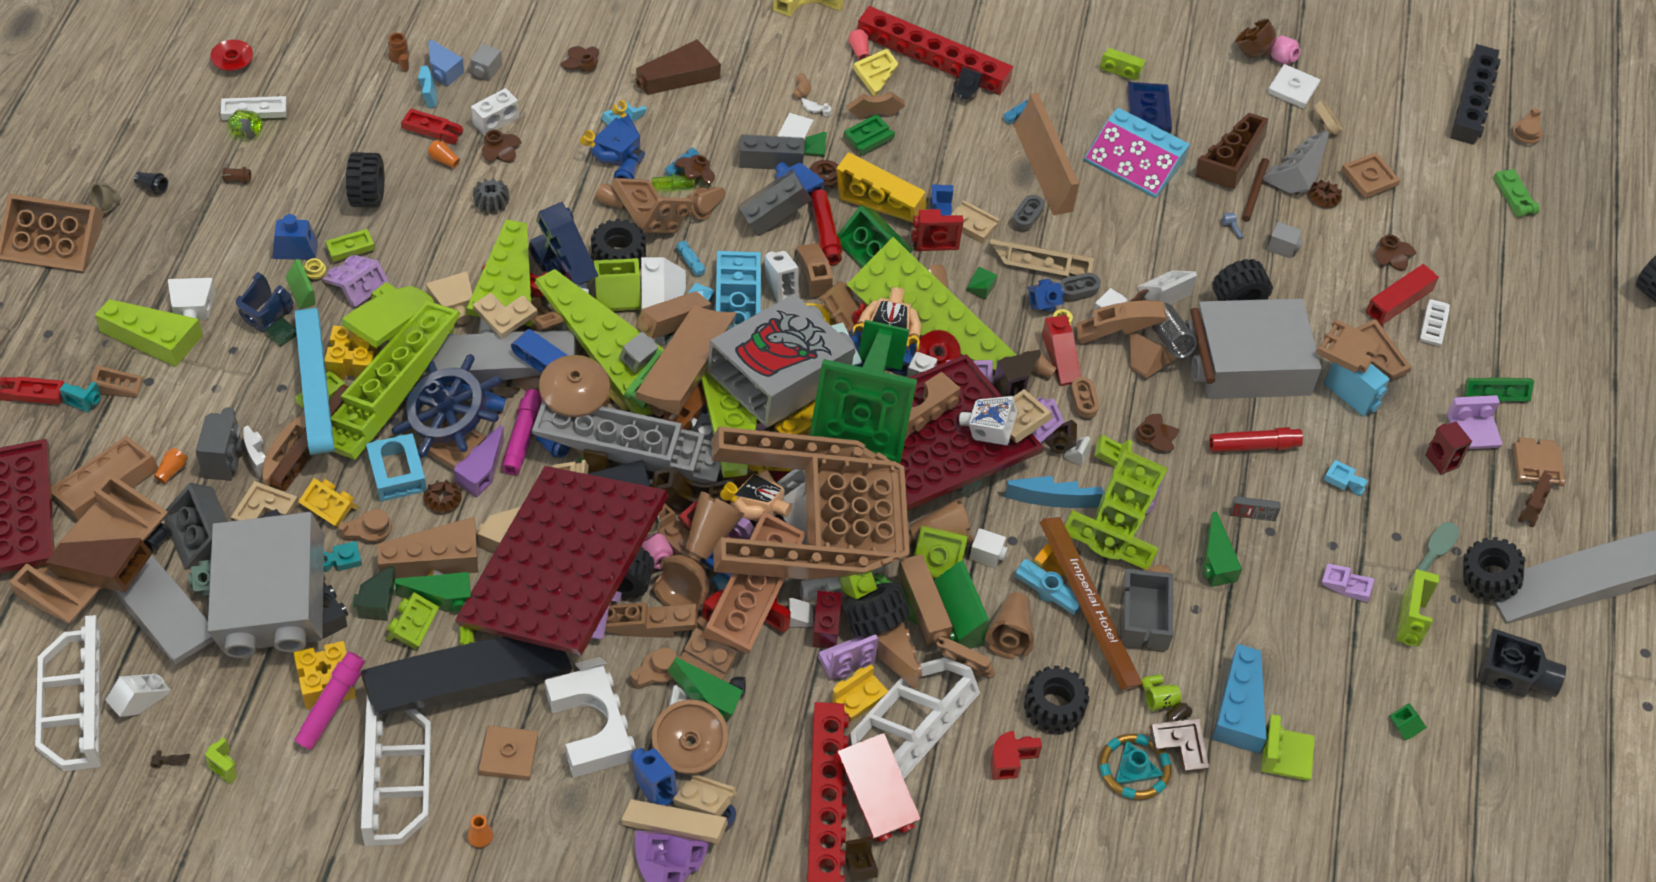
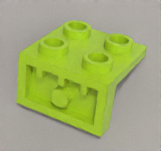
M1271 714L1266 724V742L1263 746L1261 772L1310 781L1312 778L1315 737L1309 734L1284 730V726H1280L1281 716Z

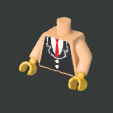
M892 286L889 299L881 297L879 300L872 301L862 312L858 323L853 327L852 336H854L856 331L863 332L865 320L910 329L907 350H909L911 344H916L917 351H919L921 322L917 311L912 308V304L902 302L905 289Z
M749 465L750 470L757 471L759 474L754 473L739 489H737L734 483L728 482L720 493L721 498L725 501L730 500L731 506L743 512V517L747 520L758 521L763 511L773 516L779 514L788 517L792 510V504L784 501V488L773 480L767 469L764 470L759 465Z

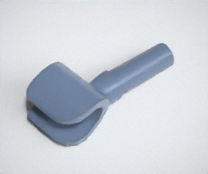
M1233 212L1224 213V217L1221 219L1223 226L1231 225L1237 237L1242 239L1244 236L1236 224V214Z

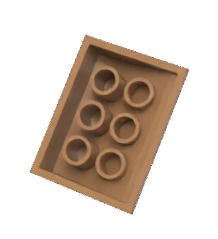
M8 194L0 231V260L84 272L100 235L104 212L96 206Z

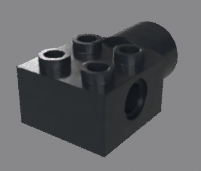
M1493 628L1484 645L1476 682L1521 697H1525L1532 690L1557 697L1565 679L1566 665L1546 659L1540 643Z

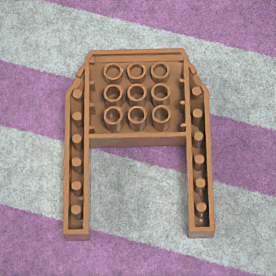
M720 426L711 439L712 461L805 470L808 545L721 537L714 548V572L812 580L865 574L907 557L910 554L905 470L901 464L888 460L886 456L879 452L876 454L865 448V444L856 440Z

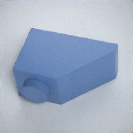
M429 41L432 78L448 87L464 73L463 58L437 42Z

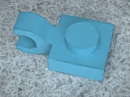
M1337 460L1333 462L1324 478V481L1343 490L1349 486L1351 491L1359 496L1365 491L1364 487L1368 483L1366 479L1355 475L1356 469Z

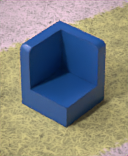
M932 184L930 195L931 210L940 209L941 216L952 214L953 185Z

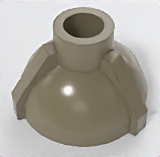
M94 183L89 195L91 206H96L104 214L113 209L121 200L120 193L106 183Z

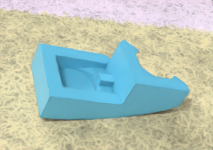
M421 66L418 80L423 89L422 95L428 108H435L438 99L437 89L428 66Z
M626 102L627 109L625 113L626 115L629 114L633 122L642 117L647 111L645 106L635 108L631 107L629 102ZM612 110L603 112L601 119L608 125L616 117L619 119L621 117L620 115H615Z

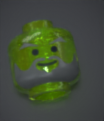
M236 110L228 121L231 132L237 137L254 138L262 130V120L254 111Z

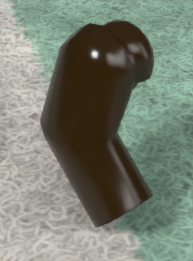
M1178 703L1166 713L1165 723L1178 721L1181 718L1187 719V717L1192 715V708L1187 703Z

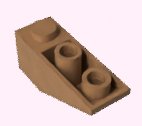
M818 243L798 245L796 248L809 296H821L833 284L829 261Z
M902 622L886 632L877 634L879 640L876 654L883 663L913 688H918V678L922 677V668L920 662L916 663L914 645L910 646L909 629H905Z

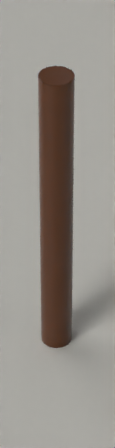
M1266 158L1261 159L1242 216V220L1245 222H1249L1263 183L1262 177L1266 174L1269 160Z
M1192 308L1190 314L1206 383L1212 384L1215 382V377L1199 309Z

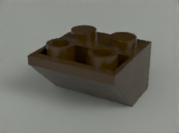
M1039 349L998 360L993 386L1002 397L1015 396L1024 389L1029 393L1035 381L1041 356Z

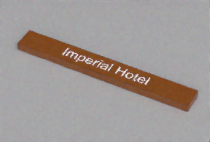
M1061 517L1044 518L1039 523L1121 690L1139 688L1143 683Z

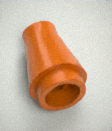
M435 140L430 145L428 154L431 159L445 164L452 169L458 166L460 158L454 154L444 141Z
M176 448L166 451L154 477L161 483L166 484L170 478L186 466L187 456Z
M475 815L471 819V825L467 834L468 841L478 848L487 846L493 839V830L483 815Z

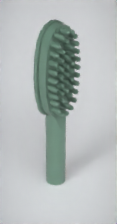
M1445 522L1434 531L1428 543V554L1417 567L1418 570L1427 571L1437 557L1440 558L1454 546L1459 536V528L1454 523Z

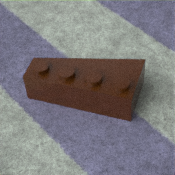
M1252 113L1244 116L1233 126V130L1229 134H1224L1218 144H1213L1208 149L1207 154L1201 155L1198 158L1196 177L1235 189L1266 137L1268 118Z

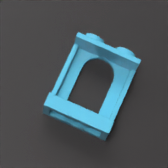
M413 433L385 440H376L366 444L380 502L422 493L427 490ZM405 452L411 473L387 478L382 457Z

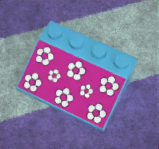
M1117 108L1100 131L1086 154L1084 161L1156 198L1185 162L1190 144Z

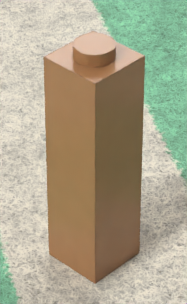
M697 291L643 308L635 327L647 336L655 339L677 331L693 305L709 310L711 303Z
M920 554L901 559L897 573L926 644L941 643L940 637L950 639L953 626L923 555Z

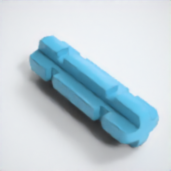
M684 240L678 242L676 250L682 255L681 257L689 268L692 269L695 276L699 277L705 274V266L702 262H699L700 259L692 248H689V244Z

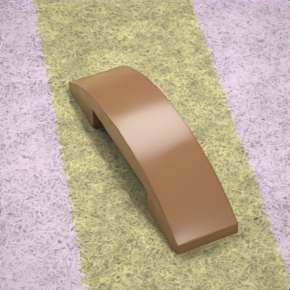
M531 296V304L538 311V315L532 318L531 328L533 330L543 331L563 323L561 315L556 311L549 312L542 306L540 297Z
M305 413L288 424L269 448L263 465L264 485L270 486L273 473L298 439L305 433Z

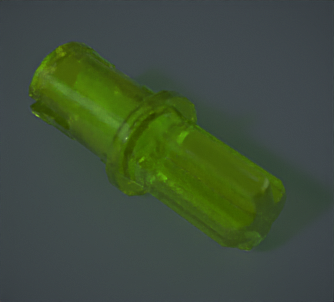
M672 174V176L653 177L651 180L655 190L673 189L675 191V189L694 188V179L688 180L685 175L675 176Z

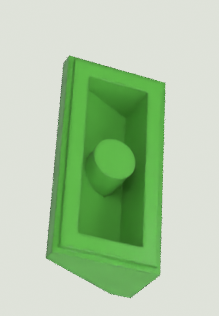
M296 259L287 273L286 280L298 308L304 309L315 305L316 301L314 290L299 259Z

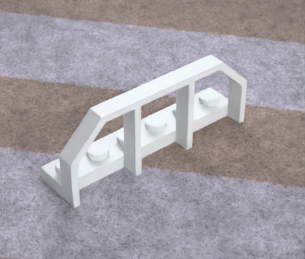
M96 615L85 616V626H82L81 630L64 632L38 656L35 746L40 754L63 771L102 766L99 757V722H102L100 713V682H102V675L100 673V639H103V634ZM85 641V648H81V661L85 663V668L80 671V674L45 677L46 664L69 642ZM84 685V692H80V704L82 708L84 707V713L44 717L45 688ZM80 724V728L84 730L83 737L79 738V748L81 753H85L86 758L72 760L60 758L43 745L44 728Z
M945 657L922 663V677L944 670L954 672L963 677L942 700L908 688L910 684L903 678H900L850 733L852 746L858 744L873 726L906 739L893 754L903 779H905L980 694L970 666ZM900 696L934 709L915 731L881 718Z
M368 695L361 816L362 836L365 846L401 845L429 820L431 722L416 709L405 710L404 712L425 729V745L382 746V744H378V736H383V721H379V715L373 714ZM424 755V786L376 788V784L381 782V767H377L378 759L388 756ZM423 797V812L399 834L374 835L375 830H379L380 826L379 814H375V808L380 806L381 798Z

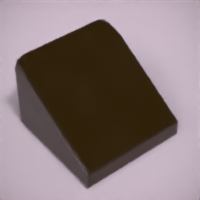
M584 449L583 460H586L589 465L588 474L610 467L606 452Z

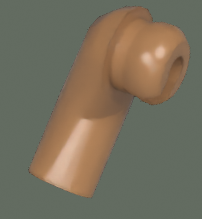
M804 73L796 76L799 85L798 88L794 89L793 93L798 99L807 96L812 89Z

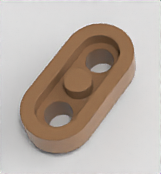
M1086 377L1074 379L1071 386V395L1075 410L1083 418H1092L1097 414L1099 408L1094 383Z

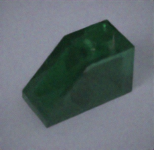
M393 566L387 567L360 584L359 593L354 594L353 608L357 609L358 618L388 621L396 579Z

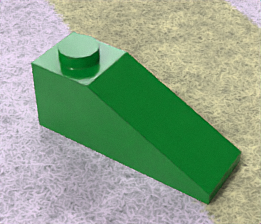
M1217 511L1212 512L1208 523L1202 566L1204 578L1208 579L1211 587L1237 582L1242 571V567Z
M469 572L395 579L397 596L408 599L413 593H416L439 606L440 610L446 612L454 611L459 613L466 600L471 598Z
M676 657L667 670L691 700H700L712 705L721 713L727 723L734 713L743 690Z

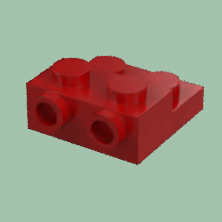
M940 209L919 210L918 215L913 216V226L916 230H911V241L915 243L916 251L959 250L964 224L963 215L941 216Z

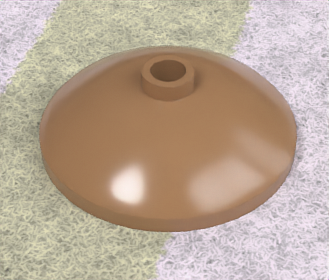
M568 355L555 359L546 366L540 377L539 390L544 403L554 412L567 417H583L596 412L605 404L610 392V380L605 369L595 360L580 355Z
M683 700L670 705L658 716L652 731L653 748L660 753L675 772L698 774L715 766L723 757L728 745V728L721 713L712 705L700 700ZM689 739L696 741L694 745H688L686 742Z

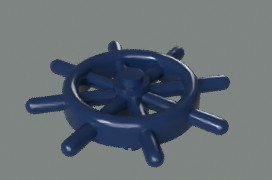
M468 354L461 368L437 370L435 362L431 360L427 366L429 375L424 377L414 387L412 392H409L404 400H408V420L394 426L392 433L398 435L414 428L424 438L418 451L419 457L424 458L427 456L433 442L448 443L456 441L459 451L464 453L468 450L464 436L469 434L481 419L491 422L499 420L498 414L485 411V391L499 385L501 378L495 376L479 383L476 377L469 372L475 360L474 355ZM453 382L449 391L445 390L443 384ZM463 383L471 387L458 394ZM473 398L471 407L461 404ZM422 404L432 406V408L420 413ZM458 413L465 415V416L458 422V420H457V418H456V415H457ZM435 417L431 427H427L424 424H422L423 422ZM447 419L449 427L441 428L444 420Z

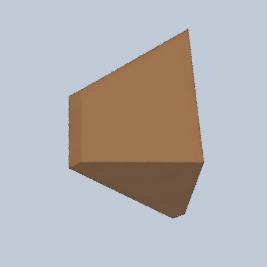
M1137 332L1130 333L1131 370L1145 378L1150 377L1177 359L1171 355L1165 346Z

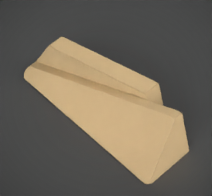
M991 239L990 241L1004 264L1069 276V273L1074 275L1092 273L1095 257Z

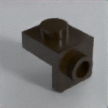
M1073 420L1063 423L1053 432L1052 436L1045 439V444L1056 453H1061L1075 447L1077 423Z
M871 838L847 840L845 842L846 864L852 881L877 878L878 868L872 854Z

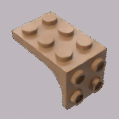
M615 178L611 184L637 226L642 228L643 232L676 233L693 205V201L690 198L660 197L650 180Z

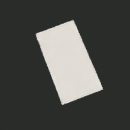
M789 113L778 136L805 138L813 120Z

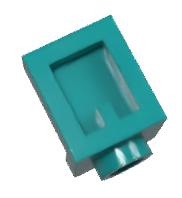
M93 381L86 390L77 385L72 386L64 383L59 389L65 404L89 413L93 406L99 403L101 398L98 384Z

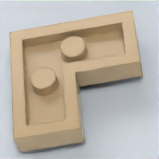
M489 293L473 304V310L501 339L538 315L537 309L524 295L506 307L492 293Z
M1025 389L1013 396L1018 413L1010 438L1015 443H1018L1053 419L1052 412Z
M254 481L231 516V521L255 519L263 516L265 512L269 513L275 509H278L281 515L291 514L298 503V497Z

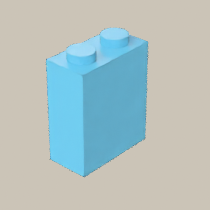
M1332 362L1324 384L1365 417L1371 411L1373 413L1376 412L1382 405L1381 398L1388 391L1386 387L1390 378L1372 364H1370L1365 373L1359 370L1355 373Z

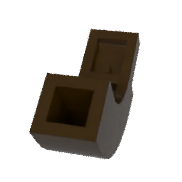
M676 467L654 471L652 487L666 490L669 496L665 503L685 511L698 500L701 491L709 494L713 499L718 498L730 504L731 501L723 500L720 493L728 482L734 483L737 489H739V482L733 478L715 483H698L684 477Z

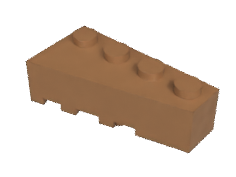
M475 517L378 543L380 580L427 576L433 570L439 571L442 574L479 573Z

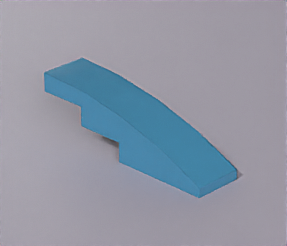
M1053 476L1007 480L1004 495L1005 498L1035 505L1061 508H1091L1099 506L1104 492L1102 486L1079 489L1077 481L1054 483Z

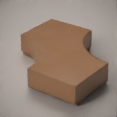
M889 91L880 96L861 94L849 103L847 108L848 111L860 119L873 114H883L891 117L905 106V102Z

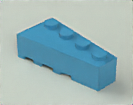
M1237 644L1231 658L1212 740L1258 754L1261 753L1266 742L1262 656L1260 650Z

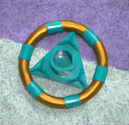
M1135 733L1114 737L1105 745L1099 759V768L1106 784L1117 794L1135 800L1149 799L1161 793L1167 787L1172 775V764L1166 750L1154 751L1159 756L1163 768L1162 772L1148 759L1149 757L1145 751L1137 749L1132 744L1137 743L1148 746L1154 751L1152 738ZM1126 743L1115 780L1108 764L1109 757L1115 749ZM1161 778L1156 784L1146 790H1135L1122 786L1124 784Z

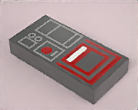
M1234 496L1229 509V516L1275 522L1281 509V502Z

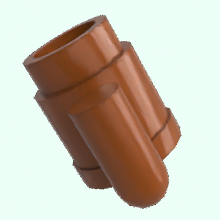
M396 32L389 36V59L394 63H399L401 69L407 71L409 69L408 59L410 57L408 43L404 34Z

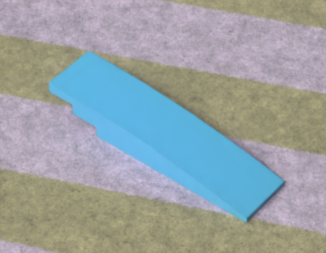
M717 251L715 311L737 312L735 327L760 313L761 252Z

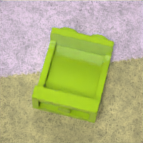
M1418 569L1415 570L1403 593L1396 641L1403 642L1409 646L1419 647L1432 625L1433 618L1420 615V607L1426 608L1439 583L1440 575Z

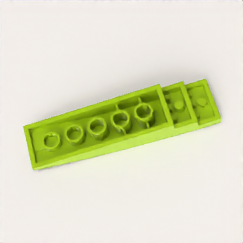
M426 301L341 395L344 401L343 405L331 417L335 453L354 460L366 448V444L370 443L423 374L461 313L458 310Z

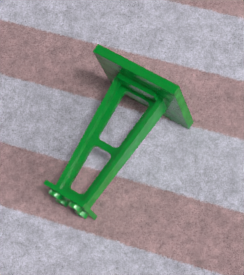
M865 320L859 349V356L865 362L863 367L823 359L809 436L856 440L865 444V448L876 454L878 452L883 454L890 461L901 462L917 380L885 373V368L890 367L902 370L910 329Z

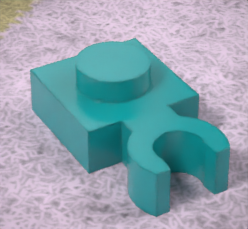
M356 541L333 546V553L324 551V560L326 561L324 563V572L329 571L333 566H337L338 571L362 566Z

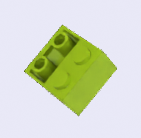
M638 258L595 260L594 266L599 275L597 278H594L596 300L611 311L641 310Z

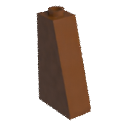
M696 39L637 67L635 82L647 95L720 79L721 63Z
M141 538L60 543L46 563L60 578L125 593L152 555V552Z

